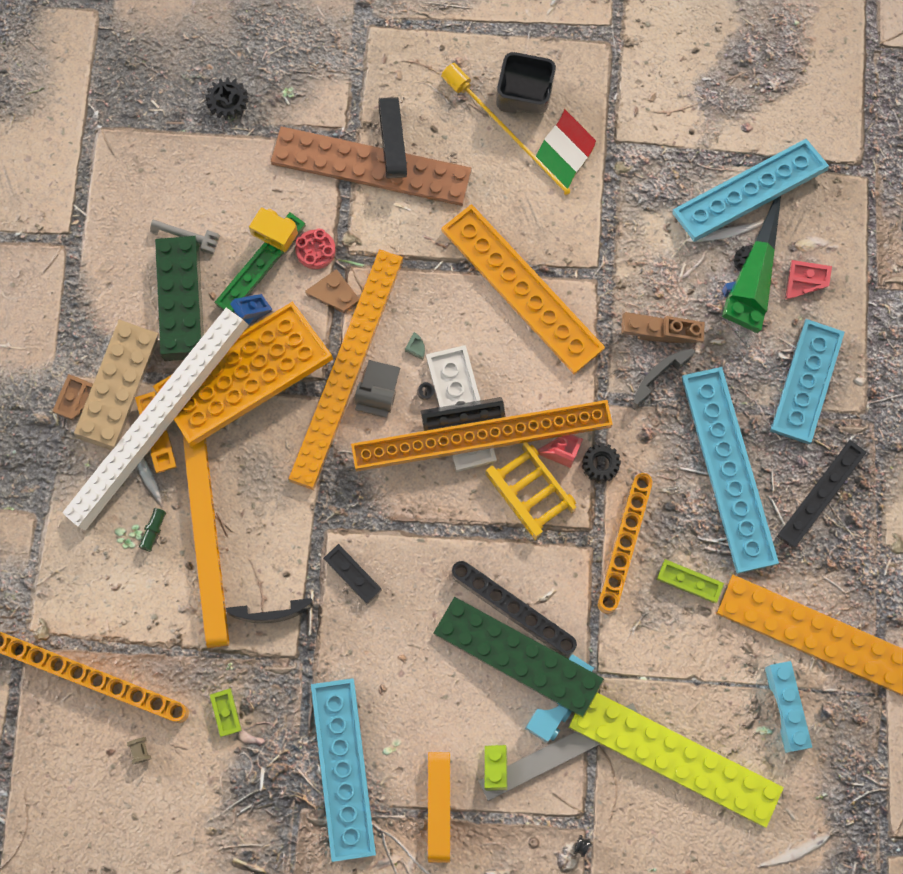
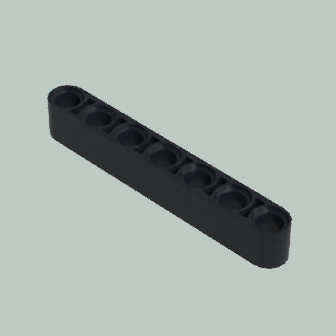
M458 561L453 565L452 577L458 584L560 655L569 656L575 651L577 647L576 639L467 562ZM457 568H465L467 574L463 577L457 576L455 573ZM480 579L485 585L481 589H476L473 586V582ZM497 591L501 594L502 599L493 601L490 594ZM510 604L518 605L519 612L515 614L510 613L508 606ZM533 616L536 618L537 624L530 626L526 623L525 618ZM551 628L554 631V637L546 638L543 630ZM568 640L572 644V649L569 651L563 650L561 642Z

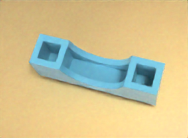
M573 654L569 658V660L591 672L594 669ZM560 705L550 710L537 709L525 729L545 743L550 739L554 741L560 732L557 728L561 721L566 722L571 711Z
M791 661L765 667L769 688L776 698L780 712V733L785 753L812 748Z

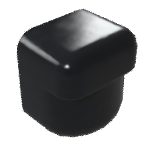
M517 52L507 53L503 59L497 86L496 105L499 110L515 114L517 111L537 115L545 113L550 103L556 71L555 63L548 58Z

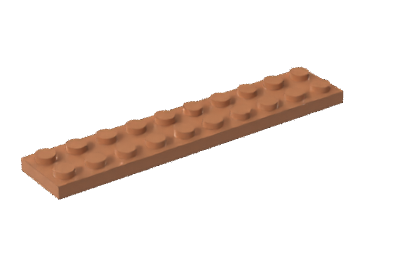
M282 126L280 127L271 158V165L463 206L472 169L467 166L405 153L407 178L387 179L383 148Z

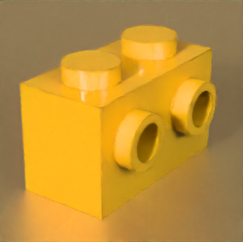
M262 207L249 226L252 236L285 253L298 234L297 226L293 220L289 218L284 219L278 216L275 211L271 209L266 210Z

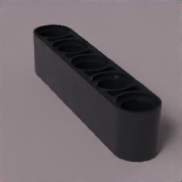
M379 98V117L386 178H407L399 98Z

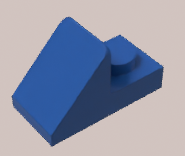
M262 294L236 298L230 303L235 313L248 326L272 311V308Z

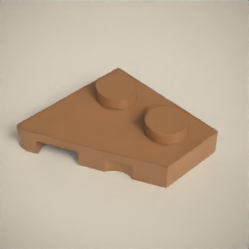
M337 269L305 291L308 297L312 296L327 306H333L342 313H346L356 306L360 299Z
M68 374L52 413L70 420L75 419L82 413L93 383Z

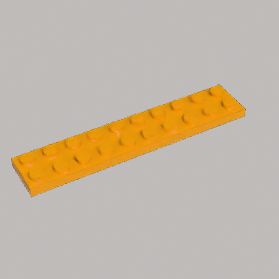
M472 204L441 228V231L574 375L605 350V346Z
M731 576L716 612L717 615L903 696V648L738 576Z

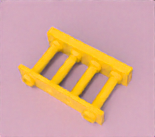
M524 442L522 445L524 453L501 469H495L493 465L486 469L485 475L533 539L536 540L542 536L544 524L566 508L572 514L576 510L575 504L577 503L571 494L567 495L539 459L537 449L532 444L529 446L527 442ZM530 459L537 469L513 486H508L504 481L505 476ZM542 475L549 485L526 502H520L517 498V492ZM555 492L562 502L538 519H533L529 514L530 509Z

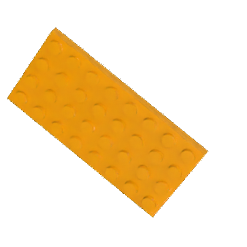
M292 301L244 330L174 418V421L192 447L334 360L333 356ZM172 375L153 386L156 393L161 390Z

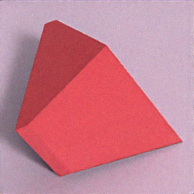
M575 435L561 436L537 451L540 456L571 468L583 439Z

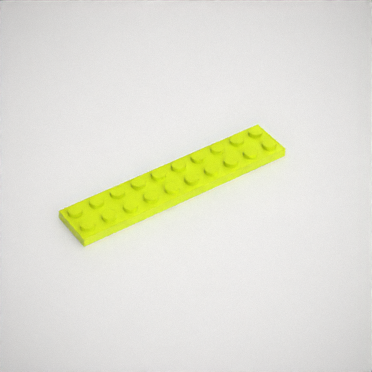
M597 693L584 718L574 713L568 728L764 828H767L784 788Z

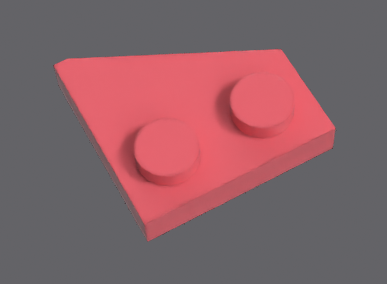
M792 260L790 262L785 299H792L827 288L830 284L832 266Z

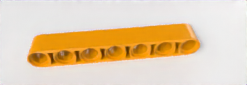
M646 473L636 475L631 484L598 600V608L604 614H610L615 611L621 598L652 487V478ZM637 481H645L647 487L640 488L637 485ZM634 499L639 500L641 507H633L631 501ZM626 520H634L636 523V527H628L626 525ZM623 538L629 540L630 547H623L620 544V540ZM621 558L625 566L622 568L617 567L614 560ZM609 579H617L619 581V587H611L609 585ZM610 598L614 603L613 607H605L603 599Z

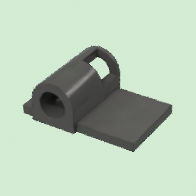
M369 360L363 383L359 382L356 389L355 410L387 418L388 413H391L394 403L395 387L401 368Z

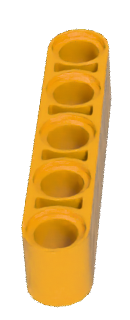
M428 752V863H450V752Z

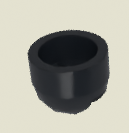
M428 382L420 384L417 389L418 397L423 400L430 399L434 394V387Z

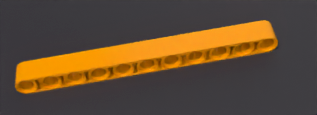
M183 435L207 649L229 646L206 438L191 447Z
M0 632V638L3 637L4 643L0 647V654L175 723H182L189 716L187 706L178 701ZM19 645H23L24 650L22 654L16 655V648ZM42 652L43 660L40 663H36L35 656ZM62 660V669L55 671V663ZM78 668H82V676L78 679H75V670ZM97 676H102V684L95 687L94 679ZM121 683L123 686L122 692L115 695L113 692L114 686ZM141 691L143 694L141 701L134 702L133 695ZM161 699L163 702L161 709L154 710V701ZM176 707H181L183 710L179 718L173 717V710Z

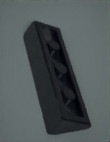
M502 397L420 411L424 431L506 417Z

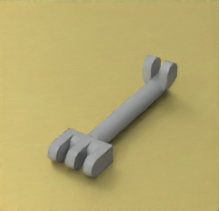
M154 219L150 226V232L156 235L161 230L179 237L196 236L198 243L202 244L201 251L214 254L215 249L208 245L216 247L218 244L217 241L211 238L216 240L220 238L218 233L209 230L206 231L205 236Z

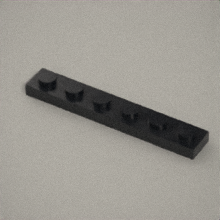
M849 440L776 537L794 549L867 452Z

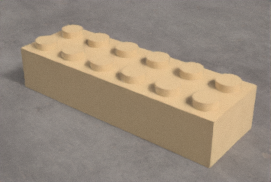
M120 319L118 320L74 431L75 438L111 451L118 444L157 345L158 333Z

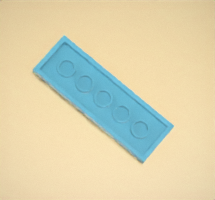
M808 319L804 321L770 432L809 445L811 444L844 337V331Z

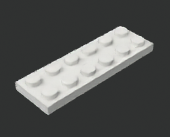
M466 345L426 354L439 407L480 400ZM494 448L452 455L456 472L497 462Z

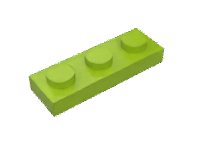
M664 559L656 579L715 604L724 585L723 582Z

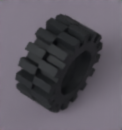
M601 443L600 445L595 444L587 450L582 460V469H584V474L589 476L588 479H594L596 483L599 481L606 483L607 480L611 481L617 475L621 460H619L620 455L616 453L617 450L615 448L612 449L611 445L604 446V443ZM596 457H606L609 461V467L603 471L596 469L593 464Z

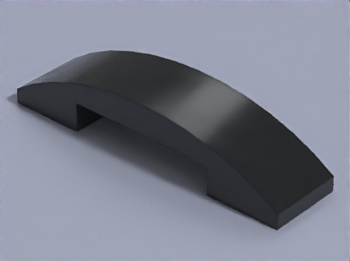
M312 598L290 600L291 609L250 614V608L246 605L228 607L226 612L228 615L246 622L275 623L304 613L313 606Z

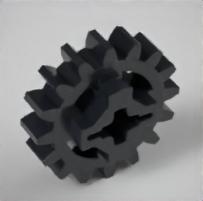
M227 77L226 81L223 82L220 78L218 84L212 82L213 89L207 88L208 94L205 95L206 104L210 108L212 115L216 113L217 118H221L223 115L225 120H228V116H232L235 119L236 113L242 115L241 109H247L246 103L249 102L248 93L244 89L243 83H237V79L230 82L229 77Z

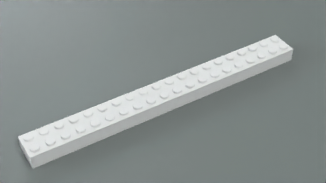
M224 309L63 511V514L83 530L89 527L248 327V324L229 309Z

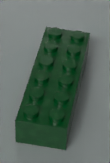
M196 236L155 239L160 354L165 362L185 360L204 336L199 243Z

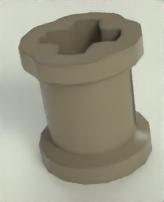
M146 737L127 742V746L130 747L133 756V765L152 759L151 755H148Z

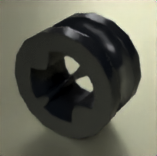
M579 835L573 854L580 853L581 857L584 858L591 839H584L582 835Z

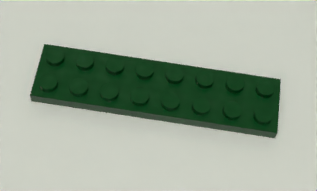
M455 596L433 632L435 636L582 718L586 715L604 682V678Z

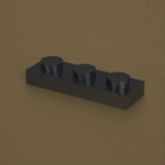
M340 544L336 545L323 558L366 605L382 591V588Z

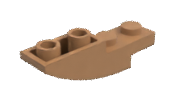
M625 312L622 314L621 334L638 336V339L648 341L704 342L705 322L671 316L659 318Z

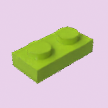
M232 689L210 694L220 737L241 732L242 728Z
M507 745L485 746L486 791L507 790Z

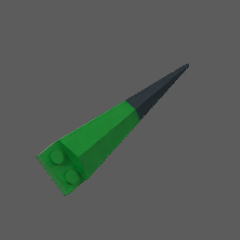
M781 196L773 200L747 260L726 299L722 314L723 318L757 334L762 330L764 317L768 310Z

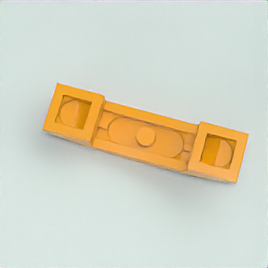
M155 391L135 397L139 415L142 414L156 396ZM166 429L150 449L156 473L177 468L171 441Z

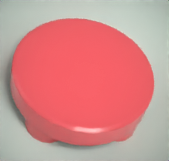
M319 228L309 230L296 239L295 252L297 259L303 266L310 269H321L332 262L335 257L336 248L332 237L325 230Z

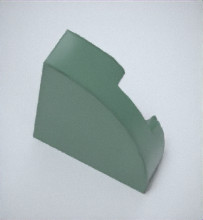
M414 332L405 348V352L423 360L425 346L421 337Z

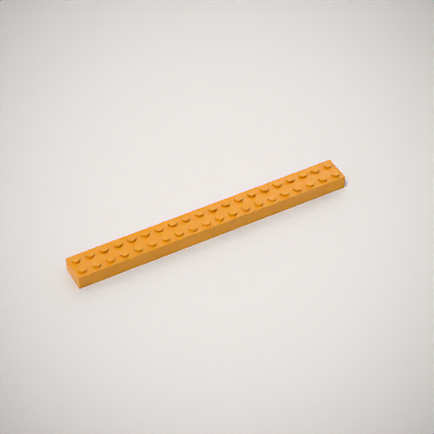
M379 249L290 473L289 482L311 490L315 489L399 274L403 257Z
M608 400L352 443L351 447L355 470L358 472L611 428L613 424Z

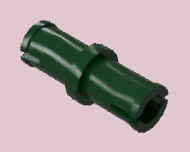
M159 508L153 509L150 521L144 527L146 531L139 545L140 549L148 552L152 551L156 537L161 533L160 527L166 515L164 510Z

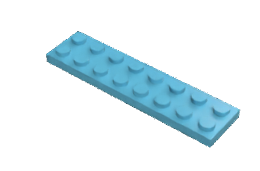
M804 139L673 209V215L691 239L696 242L828 171L829 165L810 142Z
M354 678L311 684L331 860L335 862L375 856L376 850Z

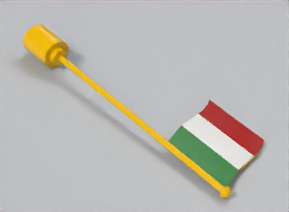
M456 63L448 65L442 72L441 77L456 93H465L467 91L564 191V194L568 195L570 193L569 186L575 174L591 155L596 140L564 108L558 123L546 136L535 156L469 89L471 79Z

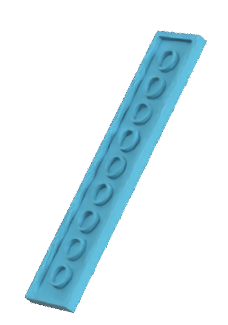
M719 367L683 375L681 379L736 573L740 574L778 565L779 561L723 369Z

